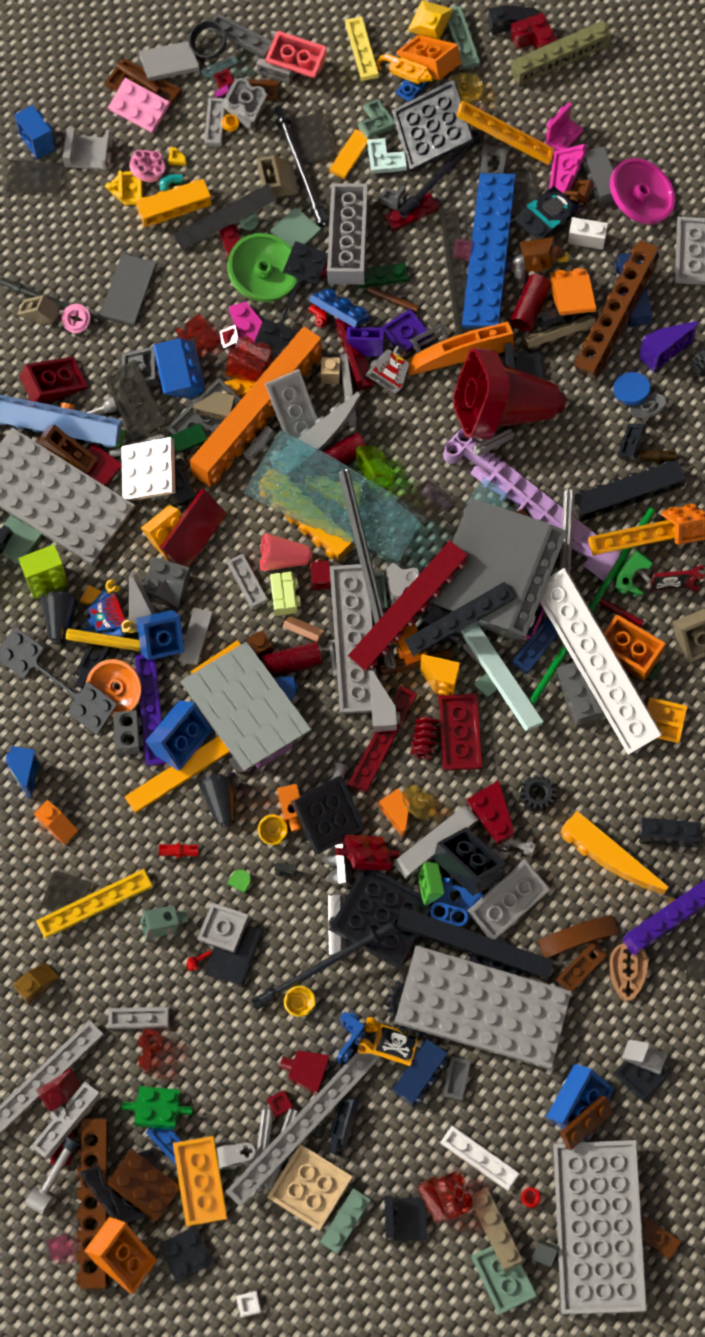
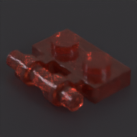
M197 314L185 323L186 331H183L180 327L175 330L178 339L191 340L190 338L193 336L197 340L195 345L198 357L202 355L200 350L202 347L208 352L221 343V338L200 314Z

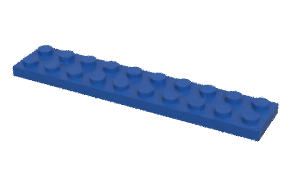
M480 173L462 329H480L500 323L516 180L515 174Z

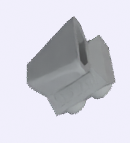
M236 78L222 106L230 114L235 115L238 121L247 129L252 130L265 106V99L268 93L260 86L254 87L250 85L248 80L244 78Z
M394 562L389 567H386V583L391 606L418 577L419 571L417 568L402 570Z

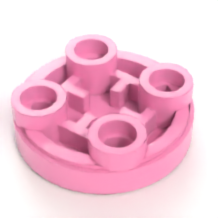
M136 150L130 161L131 172L138 179L145 182L160 180L166 168L165 162L161 158V153L159 151Z

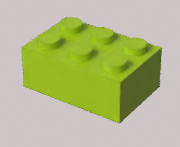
M54 544L18 558L33 599H40L41 593L47 596L48 592H59L69 586L63 564Z

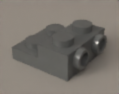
M153 347L122 353V387L142 386L150 388L161 385Z

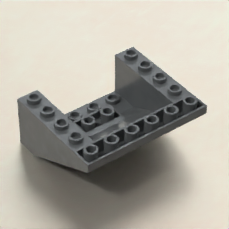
M470 498L452 541L468 555V563L461 571L458 569L454 573L455 578L449 585L445 584L441 588L442 593L436 599L432 598L428 604L435 605L451 613L505 582L515 600L474 624L512 641L526 637L567 531L550 523Z

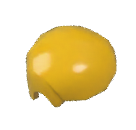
M276 814L265 816L258 825L259 837L264 843L269 845L282 843L288 832L286 821Z
M305 986L291 988L284 997L285 1009L295 1017L306 1016L315 1006L314 993Z

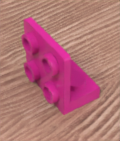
M570 102L566 106H562L557 116L551 118L547 123L546 144L553 147L554 151L570 148L584 132V128L570 120L572 109Z

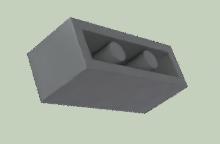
M604 146L586 151L581 166L587 172V180L594 184L592 189L594 199H597L599 205L614 202L615 200L610 189V177L613 168Z

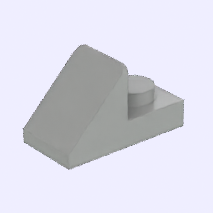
M628 1040L621 1059L659 1075L667 1054L650 1048L649 1043Z

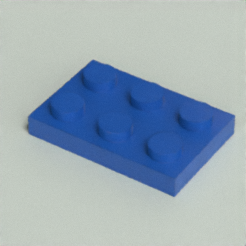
M324 289L312 294L310 297V302L354 328L368 322L371 317L366 309L351 304L352 302L349 299L339 297L331 289Z

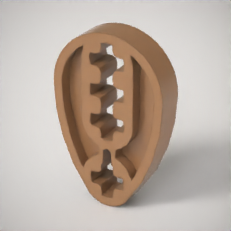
M623 943L618 945L611 953L609 972L614 989L620 999L625 1002H631L640 992L645 981L648 958L644 950L636 956L632 954L630 961L634 962V964H631L630 971L634 973L627 977V974L623 973L627 968V964L623 963L627 959V954L623 953L627 950V946ZM627 982L629 983V990L633 991L630 997H627L626 993L622 992L625 991Z

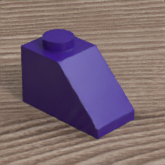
M347 327L346 342L364 356L380 357L383 354L384 328Z

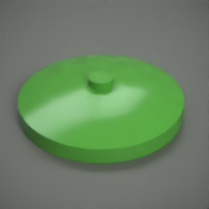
M266 233L251 234L239 240L232 248L227 263L228 275L233 286L243 296L258 302H274L287 296L297 282L295 277L283 273L292 250L291 246L281 238Z

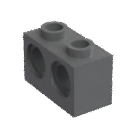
M136 710L113 712L115 750L117 755L140 753V747L143 746V735H139V728H142V718L138 717ZM126 721L133 722L131 726L123 725ZM127 739L134 740V742L130 745L125 744V741Z

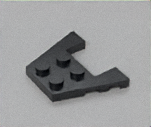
M155 1147L138 1153L156 1167ZM99 1165L80 1172L81 1177L111 1218L129 1223L147 1217L145 1213L109 1185H105Z

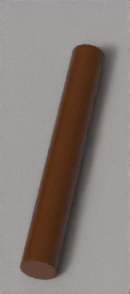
M120 61L116 63V68L155 94L160 92L161 89L134 70Z
M369 286L367 290L369 294L408 310L411 309L413 312L417 313L419 310L418 305Z

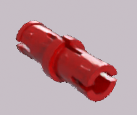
M178 842L177 844H159V857H198V844L185 845Z

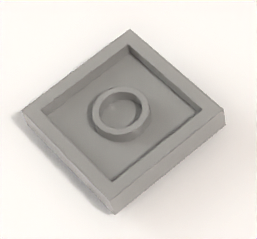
M212 903L197 940L235 953L250 917L248 914Z

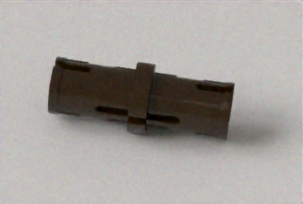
M660 449L640 450L638 461H652L655 463L673 462L677 460V451H664Z

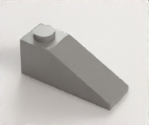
M131 571L129 576V621L134 622L130 627L134 628L135 632H138L136 618L154 614V608L136 572Z
M369 671L373 732L394 731L397 729V724H400V713L396 712L394 703L375 673Z

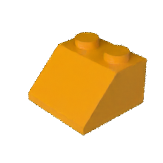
M422 654L420 671L434 693L447 696L454 695L460 663Z

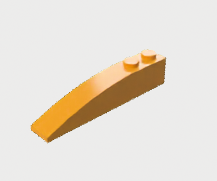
M578 811L562 827V838L569 844L572 842L583 856L587 855L608 871L642 888L662 895L667 892L669 887Z

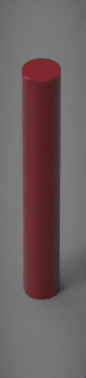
M604 598L599 602V605L639 627L644 623V620Z

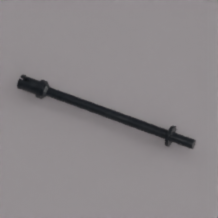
M276 106L275 111L279 119L276 122V126L282 128L312 204L310 212L314 214L317 226L323 227L328 224L323 211L324 206L318 203L289 128L291 119L285 117L281 106Z
M473 129L472 134L475 142L461 148L415 196H409L407 202L398 210L399 215L407 218L414 209H417L420 206V200L476 142L479 144L483 142V135L486 132L480 129Z
M390 921L375 931L370 927V934L276 988L268 987L264 993L251 999L252 1003H254L253 1006L256 1010H260V1008L271 1002L275 1003L278 1001L280 994L370 942L375 941V943L379 944V937L395 929Z

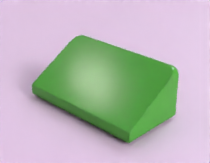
M424 862L418 872V879L423 904L428 905L443 896L444 890L439 865L437 863Z

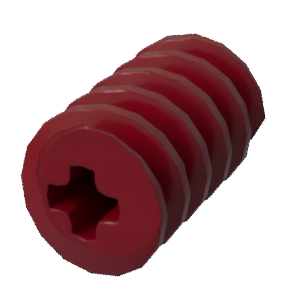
M420 717L415 720L414 741L411 743L412 749L410 750V754L413 757L424 760L432 759L429 754L435 753V750L430 748V746H436V742L431 741V739H437V735L433 734V732L439 730V728L434 726L440 724L439 720L431 717Z

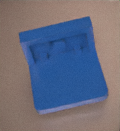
M344 1011L340 1017L341 1026L353 1034L337 1055V1063L340 1065L343 1062L347 1063L351 1059L354 1047L359 1046L360 1040L365 1038V1027L359 1022L360 1018L352 1012L348 1014Z

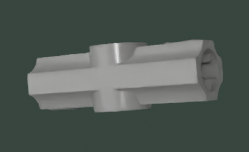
M328 896V929L345 901V896ZM329 930V956H332L346 947V939Z

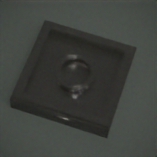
M54 870L40 907L55 912L88 896L92 882Z

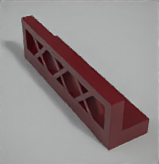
M337 318L336 331L343 352L347 353L349 370L356 391L374 387V381L365 376L370 370L366 357L346 342L347 327L353 326L348 323L343 324L342 320Z

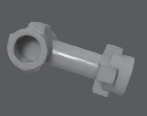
M512 837L498 845V847L503 850H509L511 846L523 850V854L528 856V854L533 855L536 844L530 840L524 843Z

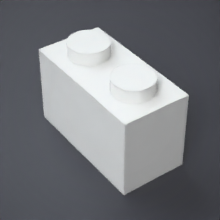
M572 217L568 244L603 250L608 223Z

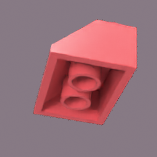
M277 31L265 62L315 78L322 71L326 61L327 47Z

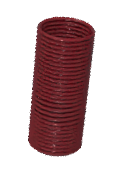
M540 274L530 275L510 319L511 324L515 328L522 331H530L551 286L550 281Z
M355 432L309 458V464L315 475L322 479L368 452V449L360 434Z
M316 641L295 648L291 647L286 650H279V652L261 655L262 663L272 677L323 664Z

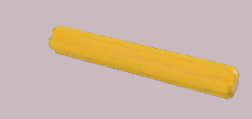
M67 629L66 632L67 640L140 651V642L137 639L75 629Z

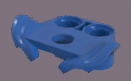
M441 878L444 894L433 901L431 915L433 918L459 927L464 926L470 919V915L466 911L480 900L484 894L479 892L472 896L465 888L449 884L452 882L451 878ZM458 890L461 893L459 901L455 902L450 899L451 891ZM438 906L444 907L446 911L445 915L441 918L436 917L434 913L435 908ZM456 912H462L465 915L462 923L454 921L453 917Z

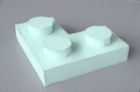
M385 138L367 140L371 174L406 171L405 152L387 153Z

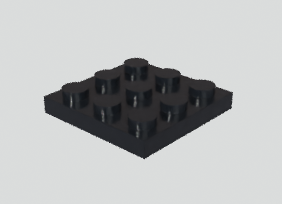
M341 775L291 801L315 855H319L344 841L346 835H355L365 829Z

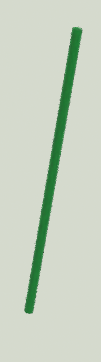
M649 508L638 526L649 524L656 511L653 508ZM633 548L625 549L621 552L588 605L592 613ZM563 645L529 699L533 707L567 655L568 650L565 645Z

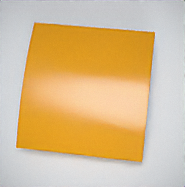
M649 697L647 709L662 733L658 739L679 743L687 706Z

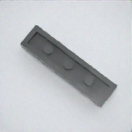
M219 13L213 17L212 20L218 22L224 29L228 40L264 59L267 57L273 41ZM208 28L210 31L223 37V33L219 29Z

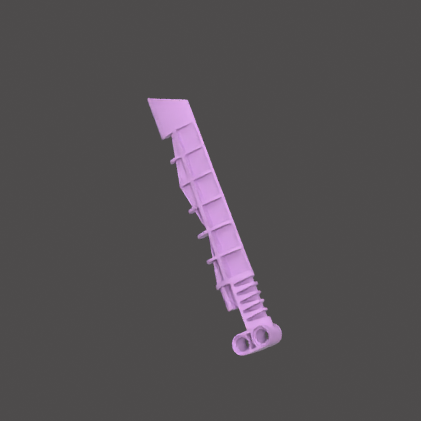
M461 429L445 445L443 458L447 463L455 464L465 456L477 465L470 474L482 482L485 489L488 488L502 495L500 497L501 501L508 498L520 504L521 506L518 510L526 509L534 519L550 523L562 529L563 508L507 463L501 462L500 458H496L494 453H489L488 451L480 456H476L472 449L479 441L475 438H467ZM464 438V439H467L468 441L464 442V441H461V439ZM449 451H454L456 454H451ZM573 516L571 551L573 550L587 557L588 560L583 566L604 581L618 559L620 552L615 551L592 556L588 538L597 534Z

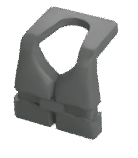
M485 142L482 150L480 173L504 174L506 159L511 152V147L505 145L497 146V144ZM491 155H497L501 158L498 169L494 172L488 169L487 157Z

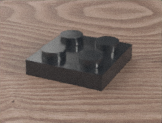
M195 1225L158 1245L177 1284L214 1264Z

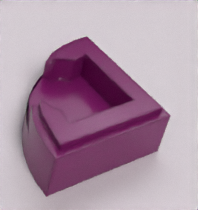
M225 85L215 91L216 98L224 97L232 85Z

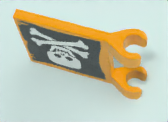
M368 1017L366 1020L367 1024L364 1026L365 1031L378 1033L374 1045L369 1040L362 1038L357 1049L358 1052L361 1054L372 1053L410 1066L418 1039H415V1035L411 1034L408 1038L407 1032L400 1034V1030L380 1024L376 1019Z

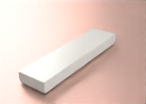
M451 1126L440 1142L441 1145L506 1191H509L520 1175L516 1170L453 1126Z

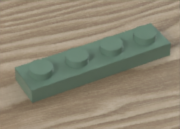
M461 6L452 7L453 13L447 25L453 43L458 44L461 67L463 70L479 67L480 61Z

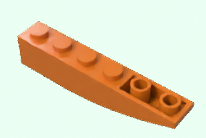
M508 322L472 330L439 342L406 359L409 363L408 375L465 362L467 354L472 348L495 350L499 354L504 352L505 344L512 343L514 350V338Z

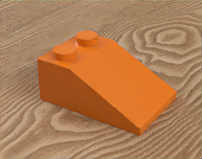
M422 35L416 36L397 51L398 56L428 67L429 74L435 80L443 79L445 75L461 64L458 44Z
M575 268L571 271L557 270L550 273L551 294L560 315L596 311L591 282L586 269Z
M111 1217L108 1218L85 1249V1252L95 1264L130 1294H134L157 1262V1259L125 1222Z

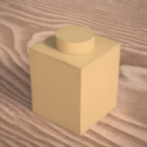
M321 357V384H339L340 358Z

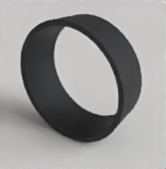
M201 21L192 28L189 34L191 50L203 59H215L226 48V34L222 26L216 21ZM207 28L219 29L223 33V43L219 50L211 55H200L196 49V39L199 33Z

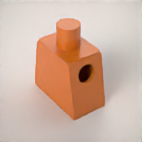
M297 784L277 788L283 819L289 822L291 832L303 829L296 812H289V808H293L291 801L300 797Z

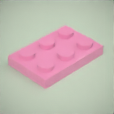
M125 78L108 109L154 134L171 103Z

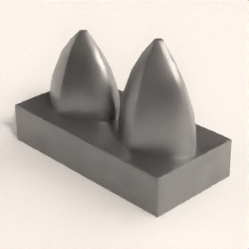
M344 844L335 845L336 848H346ZM335 850L329 852L322 861L328 865L337 866V869L329 874L327 880L346 888L352 887L351 861L347 856H336Z

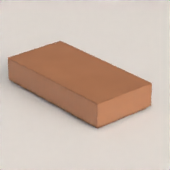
M292 616L288 617L283 624V628L316 642L324 634V630Z

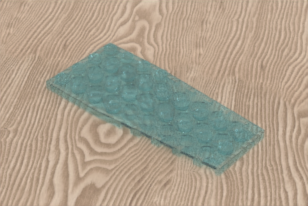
M280 430L246 487L244 494L294 520L315 529L317 527L325 530V533L339 536L346 542L355 543L339 477L340 471L348 469L368 549L378 553L379 556H386L399 563L423 521L424 514L330 455Z

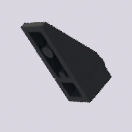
M502 5L488 9L487 23L491 35L511 31L512 23L539 13L537 8Z

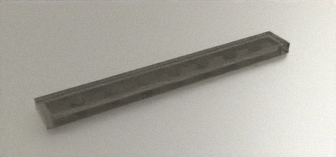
M458 210L440 211L457 336L474 330L462 329L467 274Z

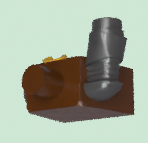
M554 237L520 242L522 254H519L513 260L515 263L514 277L518 283H524L527 281L526 271L539 273L543 269H550L557 259L558 262H568V252H564L560 247L555 246Z

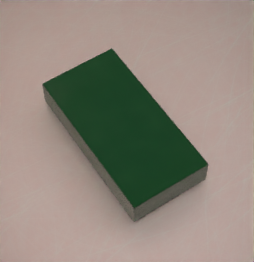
M200 423L169 436L174 439V455L200 445L207 440Z

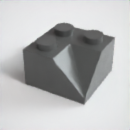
M153 557L143 584L149 600L179 609L191 577L190 568Z

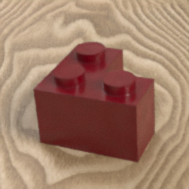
M544 13L511 24L510 37L517 50L532 44L537 50L557 41Z

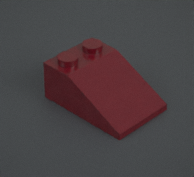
M74 356L26 364L19 375L30 401L43 404L53 403L65 396H70L88 388Z

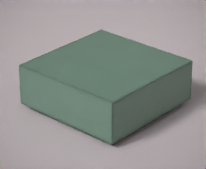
M487 673L474 684L487 699L498 690Z

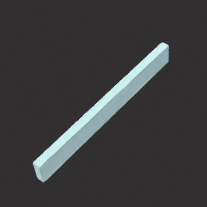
M472 624L461 630V635L525 731L541 726L543 720L480 626Z

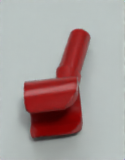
M209 950L200 956L188 958L186 963L188 971L198 969L197 962L212 955V952Z

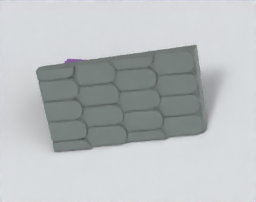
M247 642L180 681L243 771L256 765L257 769L262 768L291 750L296 739L311 731L298 710L293 706Z

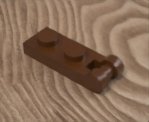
M592 941L560 974L556 982L572 993L608 954L605 951H601L597 947L598 945ZM591 952L596 956L595 960L588 956Z

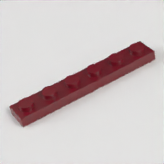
M399 686L392 702L395 705L396 712L400 713V724H397V729L394 731L375 732L348 783V787L366 795L410 711L417 693Z

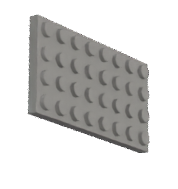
M11 428L0 443V508L92 566L133 511L135 505L14 428Z
M416 946L394 1023L551 1070L571 991Z
M636 1140L579 1143L573 1150L566 1149L564 1144H553L561 1314L647 1312Z

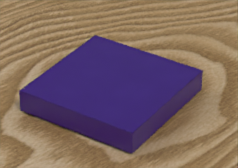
M411 309L381 327L384 328L383 334L394 348L397 346L403 348L405 354L414 349L410 339L427 331ZM431 334L418 340L417 343H420L428 339L429 337H431Z

